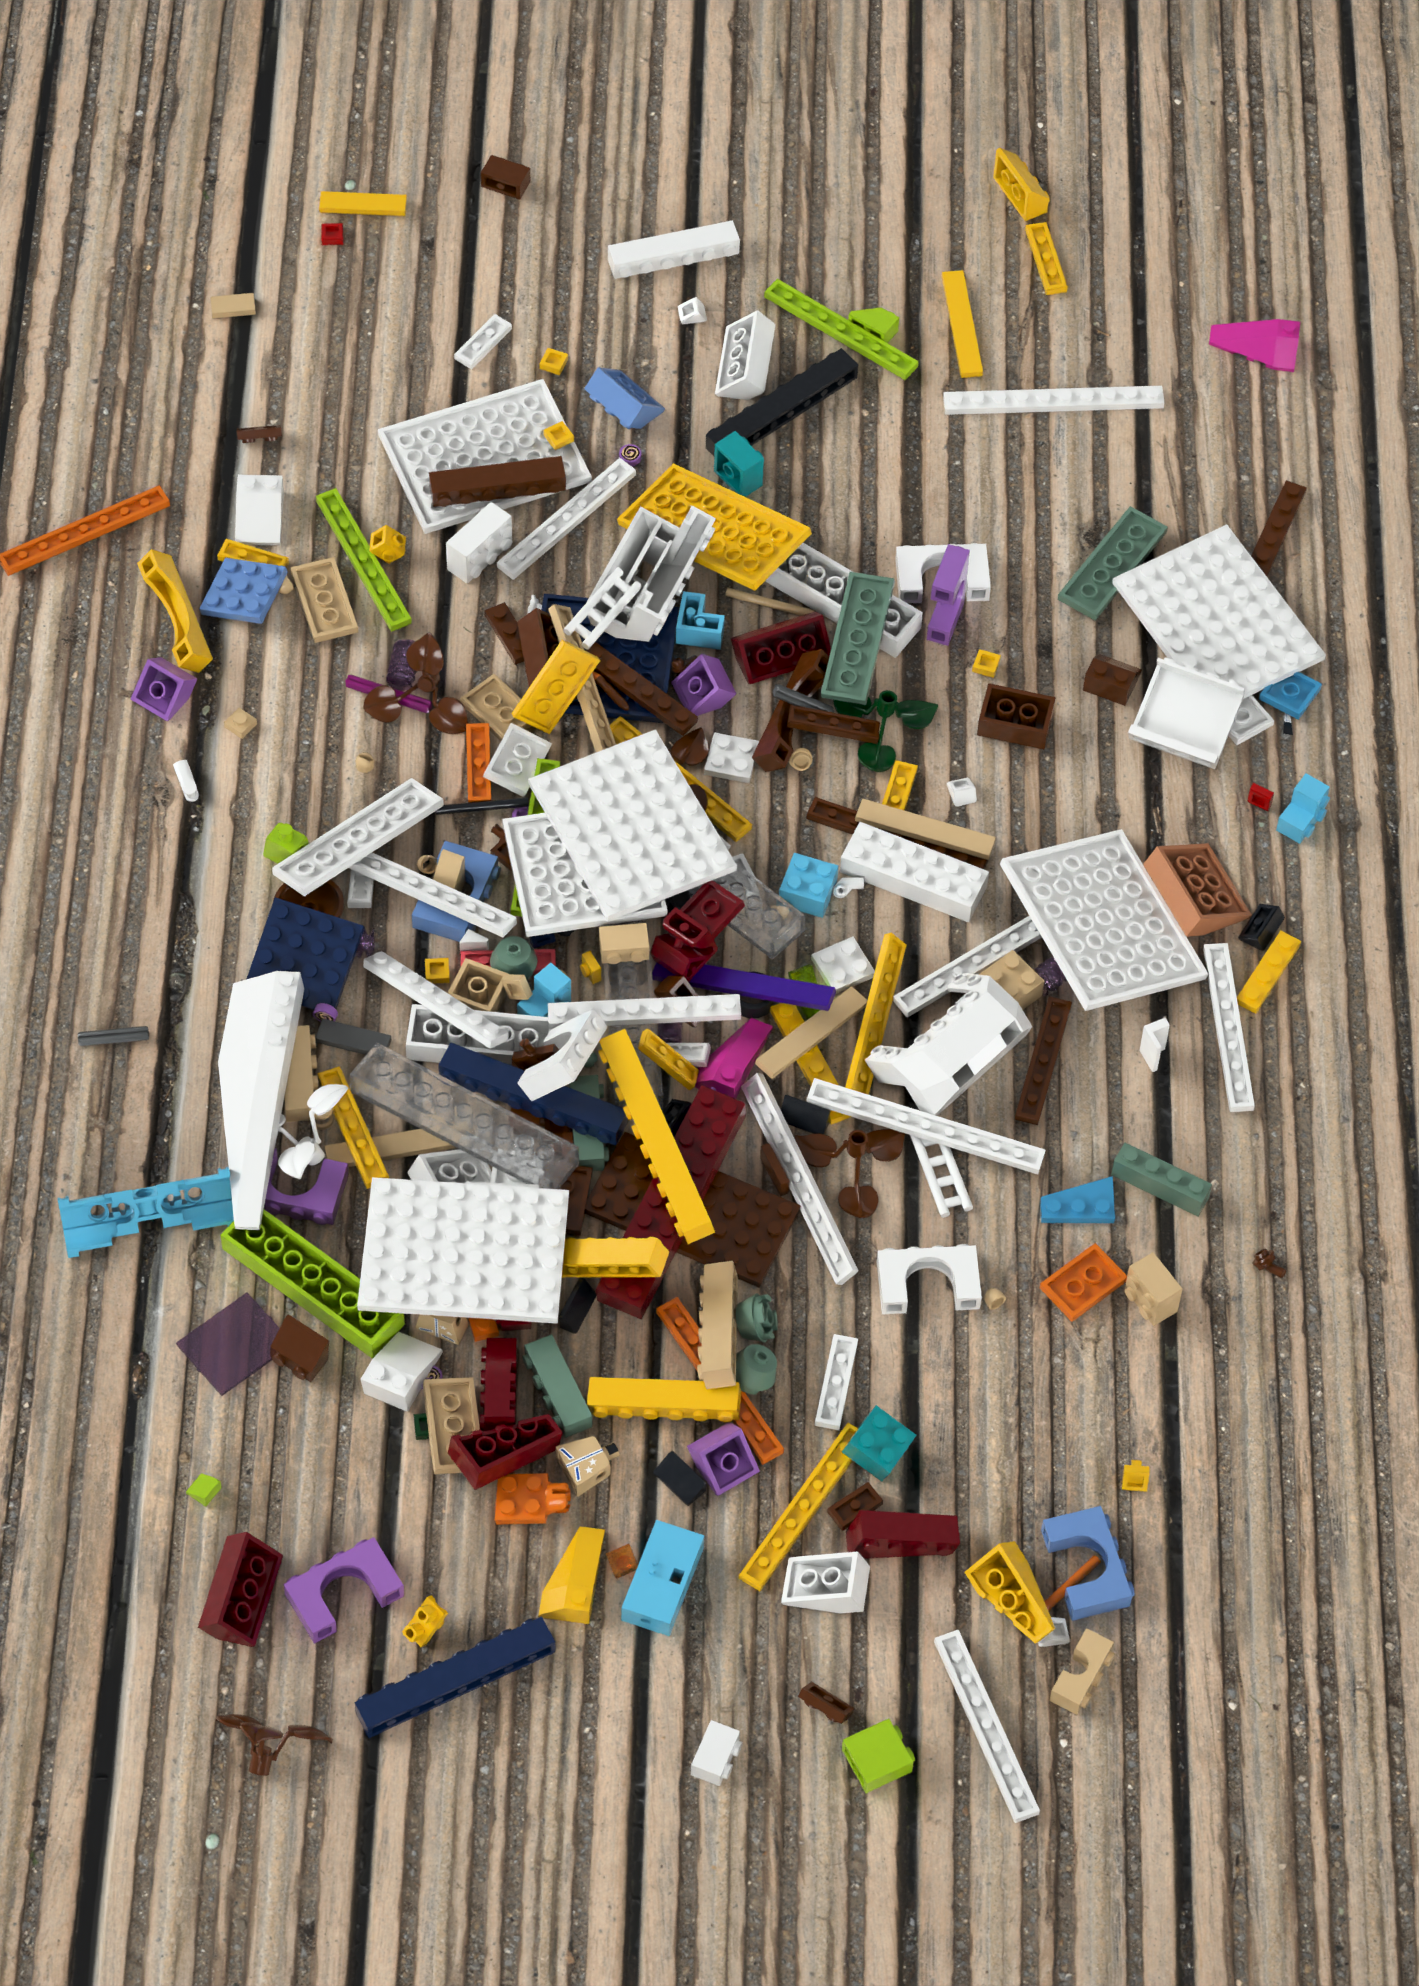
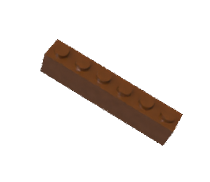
M562 456L429 472V487L433 507H446L455 504H469L471 502L566 491V475Z

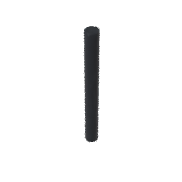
M527 797L449 804L436 810V815L529 807V799Z

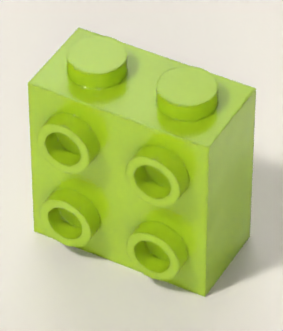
M889 1718L843 1739L842 1751L865 1793L911 1773L913 1769V1762L915 1761L913 1752L909 1747L905 1748L899 1727L897 1725L893 1726Z

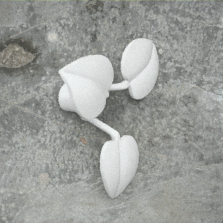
M325 1085L317 1089L310 1096L307 1105L311 1109L309 1116L314 1138L307 1136L298 1142L281 1127L286 1120L284 1115L281 1114L278 1132L283 1133L295 1145V1147L286 1149L278 1159V1165L283 1172L294 1178L301 1179L308 1164L313 1166L324 1159L325 1153L318 1145L321 1143V1139L318 1136L314 1115L319 1116L330 1111L349 1089L346 1085Z

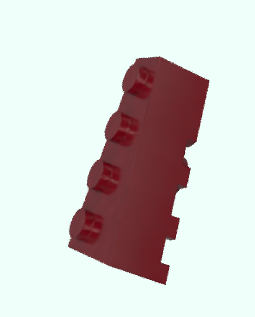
M487 1338L486 1347L481 1348V1362H486V1370H481V1385H485V1392L480 1393V1407H484V1415L480 1414V1430L485 1431L495 1429L496 1426L502 1424L506 1426L516 1424L517 1338Z
M546 1414L520 1420L518 1424L510 1426L502 1424L496 1426L495 1429L484 1432L476 1430L472 1431L470 1435L462 1437L460 1434L451 1436L448 1455L474 1490H477L556 1451V1446L560 1445L563 1432L552 1417Z
M860 1510L846 1530L847 1552H859L864 1559L928 1555L948 1556L953 1554L960 1544L958 1517L955 1515Z

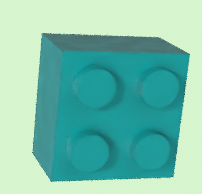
M734 431L715 443L714 472L734 492L746 497L763 486L764 457L760 451L755 450L749 444L745 437H741Z
M876 1405L844 1447L842 1453L882 1482L893 1470L916 1437V1434Z

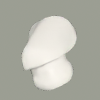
M864 877L841 878L833 887L834 896L844 898L852 889H864Z

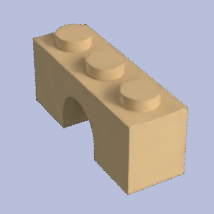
M1086 1628L1075 1647L1073 1660L1081 1663L1086 1671L1082 1674L1074 1675L1063 1670L1051 1691L1050 1701L1076 1715L1081 1707L1086 1709L1092 1697V1694H1090L1092 1687L1097 1688L1104 1675L1101 1673L1103 1667H1109L1115 1656V1653L1112 1652L1114 1642Z

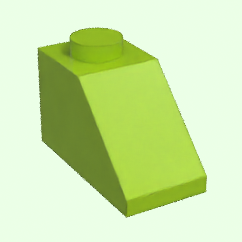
M882 307L851 311L848 316L849 321L886 343L898 332L899 317Z

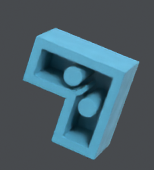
M683 591L676 626V644L721 650L725 615L705 613L706 594Z
M1306 773L1294 788L1290 804L1280 815L1276 831L1299 844L1305 837L1309 838L1315 829V823L1317 821L1321 822L1327 813L1325 807L1330 800L1328 796L1330 786Z
M550 962L534 976L533 995L528 1000H521L517 1003V1014L548 1017V1003L571 1002V979Z

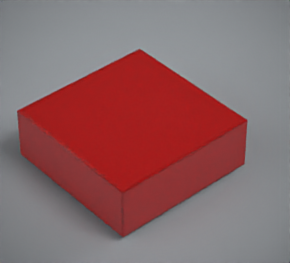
M343 223L321 224L322 245H343Z
M1253 783L1247 802L1268 811L1272 806L1274 792Z

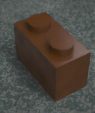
M494 155L489 157L481 171V187L519 200L531 182L530 167Z

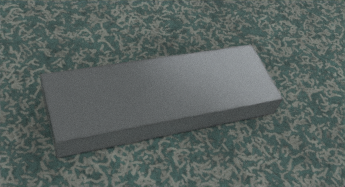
M322 1019L315 1038L316 1043L380 1059H385L392 1040L391 1035L327 1019Z

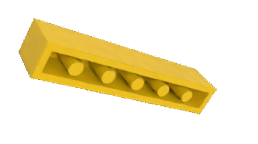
M591 1237L587 1239L566 1238L562 1277H661L669 1251L662 1244L661 1240L655 1237H628L627 1239H616L613 1237H608L607 1239Z
M590 1377L587 1406L591 1414L599 1418L614 1415L624 1419L642 1416L650 1420L657 1419L658 1417H668L671 1420L693 1418L696 1421L718 1419L721 1422H731L732 1420H739L741 1389L739 1382H736V1386L706 1389L704 1381Z

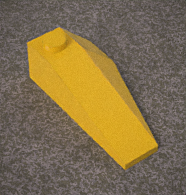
M582 1526L578 1528L542 1592L539 1617L584 1624L590 1623L605 1534L604 1529Z
M1015 1541L999 1543L965 1571L976 1592L983 1599L987 1598L995 1605V1609L998 1612L1004 1613L1013 1621V1625L1034 1643H1038L1055 1629L1030 1565Z

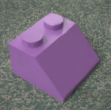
M705 654L698 656L671 682L682 705L696 716L722 708L736 695L720 660Z
M162 657L147 659L131 700L162 719L169 721L190 698L197 678Z
M730 1422L687 1446L696 1468L717 1496L760 1472L742 1429Z

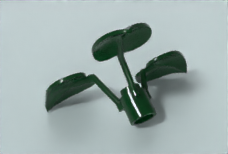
M889 690L882 691L879 699L876 698L873 704L869 697L866 705L833 700L838 714L862 718L863 714L869 715L876 708L878 714L882 717L877 744L864 743L859 747L857 753L860 763L875 772L889 770L896 760L894 749L891 746L881 745L886 719L895 712L897 718H902V723L905 726L913 729H923L929 726L938 709V704L926 701L905 700L897 702V695Z

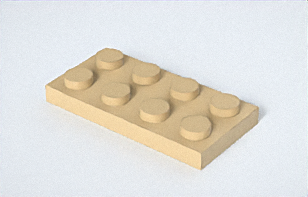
M334 557L290 567L314 643L358 633V625Z
M473 1377L424 1379L423 1392L434 1474L462 1473L448 1455V1448L451 1436L460 1434L462 1437L470 1435L472 1431L480 1430Z

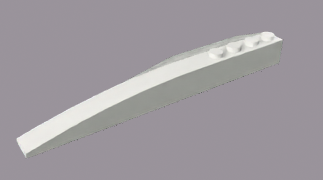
M275 971L233 983L218 1066L235 1229L260 1230L304 993L300 972Z

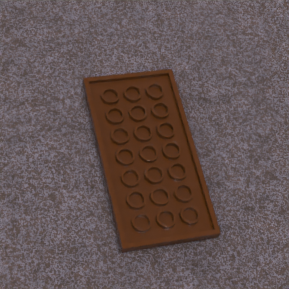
M624 1132L587 1198L585 1214L622 1230H627L653 1180L648 1167L652 1162L650 1157L645 1159L640 1149V1145L643 1144L641 1138L636 1140L635 1135ZM718 1171L702 1201L715 1233L690 1244H687L684 1237L676 1253L702 1264L733 1261L738 1279L760 1288L800 1212L801 1205Z

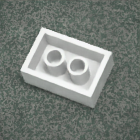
M490 502L446 542L447 570L467 584L473 578H477L486 566L493 564L497 556L503 551H507L512 545L511 515L493 502Z

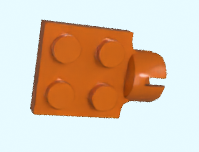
M548 1473L507 1474L499 1478L495 1509L496 1525L546 1524L548 1515L568 1512L570 1504L567 1501H571L568 1484L549 1482L550 1477Z

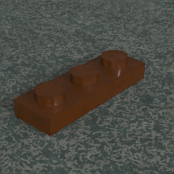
M504 602L484 610L486 619L513 663L517 665L524 662L518 623L506 603Z

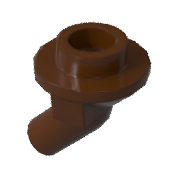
M1265 1248L1254 1255L1255 1260L1252 1263L1259 1271L1266 1269L1280 1278L1285 1276L1286 1270L1272 1263L1276 1259L1273 1250L1268 1251Z

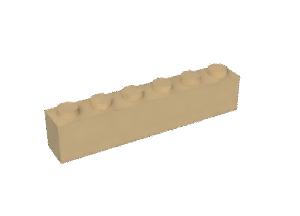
M733 1261L704 1264V1275H700V1284L703 1292L699 1294L703 1310L699 1311L702 1328H699L698 1333L702 1346L698 1347V1356L701 1364L697 1366L698 1376L700 1380H704L706 1389L736 1386L738 1276Z

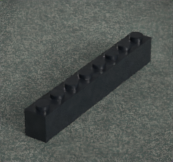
M842 348L830 353L825 359L813 364L802 374H797L791 381L778 386L769 395L761 397L758 402L745 407L736 416L728 418L717 428H712L706 434L705 448L714 456L715 443L734 431L741 437H745L751 446L857 379L858 363Z

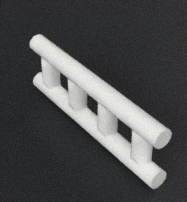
M618 567L563 629L564 633L568 636L574 631L585 639L582 642V646L587 650L642 588L641 584L637 581L630 586L620 577L624 572ZM613 585L624 592V595L618 601L607 594ZM600 600L612 608L605 617L594 609ZM587 615L598 623L592 632L581 625V622Z
M910 1135L941 1217L949 1216L948 1208L962 1205L966 1212L972 1210L973 1205L950 1147L939 1144L943 1155L929 1158L925 1147L938 1143ZM946 1164L950 1175L936 1178L933 1167ZM954 1184L958 1196L944 1199L941 1187Z

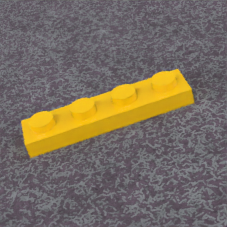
M1280 930L1237 996L1239 1006L1255 1014L1258 1012L1299 949L1301 940Z

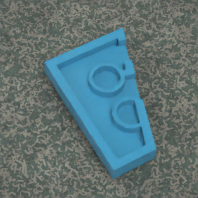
M1113 1176L1042 1196L1040 1199L1041 1223H1114Z

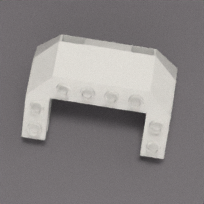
M640 506L589 599L617 567L624 572L620 577L630 586L637 581L641 584L642 588L604 632L615 638L647 642L650 641L653 634L656 636L659 634L676 603L673 597L675 595L680 596L686 585L682 583L683 579L690 578L694 567L691 565L699 550L704 552L715 531L712 525L716 518L691 506L679 528ZM642 560L655 566L648 581L635 575ZM613 585L607 594L618 601L624 595V592ZM601 600L594 607L604 617L612 609ZM588 616L590 624L596 627L598 623Z
M966 973L956 975L953 978V982L946 987L947 990L966 994L955 1002L956 1005L947 1010V1014L944 1017L933 1022L930 1026L931 1028L926 1033L916 1037L914 1043L909 1048L883 1045L875 1047L871 1051V1055L865 1059V1062L878 1083L905 1086L920 1111L938 1116L1028 1034L1032 1025L1019 1003L990 976Z

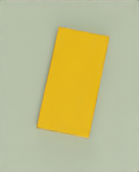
M562 639L511 714L514 718L550 735L600 662V659Z

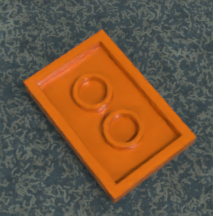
M1094 1243L1041 1282L1039 1288L1073 1322L1126 1283L1127 1275Z

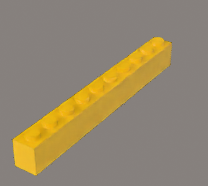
M626 1029L600 1039L599 1043L602 1049L598 1050L603 1064L608 1062L610 1066L606 1071L611 1083L617 1082L618 1087L614 1089L619 1101L625 1100L627 1106H624L623 1110L628 1121L633 1119L635 1123L631 1128L636 1140L641 1138L643 1144L640 1145L645 1159L649 1157L652 1164H649L648 1167L653 1178L658 1177L661 1182L657 1184L662 1198L667 1196L669 1203L665 1205L670 1217L676 1216L678 1222L674 1223L679 1237L684 1236L687 1244H690L715 1233L708 1213Z

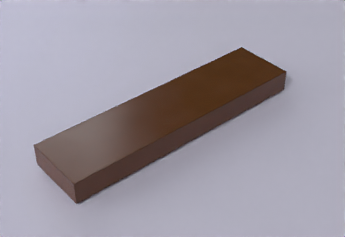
M790 705L787 727L877 744L880 721Z

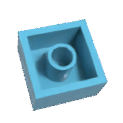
M794 853L779 889V904L791 905V909L823 918L833 894V887L838 880L839 866Z

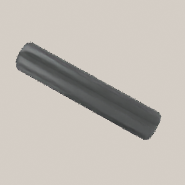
M777 684L772 691L775 698L792 705L835 712L833 706L780 684Z
M147 1026L78 1033V1044L80 1046L149 1039V1029Z

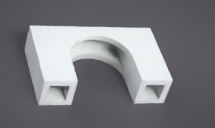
M950 544L970 550L966 600L989 601L991 586L986 544ZM947 545L896 546L895 563L899 599L906 603H922V575L928 569L940 566Z
M592 1009L550 1030L543 1044L545 1046L555 1044L559 1051L550 1058L526 1069L517 1083L531 1101L575 1081L608 1028L604 1020Z
M960 1244L955 1247L937 1245L932 1248L910 1247L899 1250L886 1248L878 1251L877 1272L882 1314L907 1312L906 1280L915 1271L925 1268L939 1270L950 1279L954 1292L955 1311L980 1309L982 1296L976 1245Z

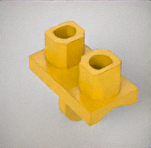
M432 1595L428 1596L417 1609L414 1617L406 1625L402 1633L410 1642H416L420 1647H424L436 1630L443 1626L448 1612L436 1603Z

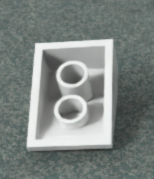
M238 475L236 491V542L246 545L280 546L284 500L282 475Z
M479 1147L419 1154L407 1173L411 1180L490 1183L492 1171Z
M398 1332L372 1359L361 1378L364 1394L408 1412L422 1389L424 1379H426L432 1367L436 1365L443 1350Z
M859 1552L789 1557L781 1603L788 1606L834 1613L863 1612L870 1566Z

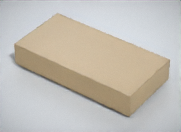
M254 293L210 297L212 318L256 315Z

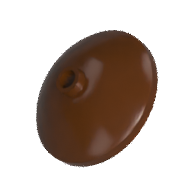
M331 879L306 896L301 895L284 883L274 896V898L276 897L338 918L341 917L344 910L342 891Z

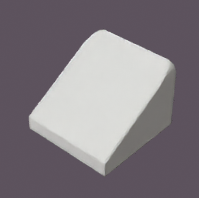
M697 297L678 306L682 324L707 321L704 305Z
M968 777L947 783L955 806L971 804L977 801L976 788Z
M469 929L460 941V954L461 951L489 950V939Z
M1051 1617L1055 1629L1038 1642L1039 1647L1061 1645L1070 1642L1065 1618Z

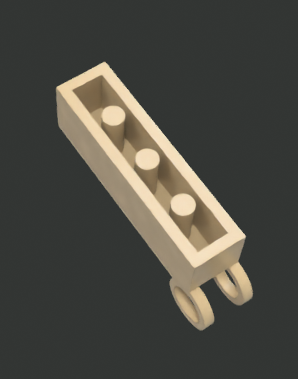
M309 1025L297 1026L285 1091L287 1122L310 1120L309 1111L311 1109L308 1107L307 1102L314 1093V1090L319 1089L318 1075H313V1069H317L316 1055L311 1053V1049L316 1048L315 1034H310ZM333 1108L323 1115H314L316 1120H325L330 1117L329 1121L325 1124L316 1123L318 1130L328 1129L333 1124Z

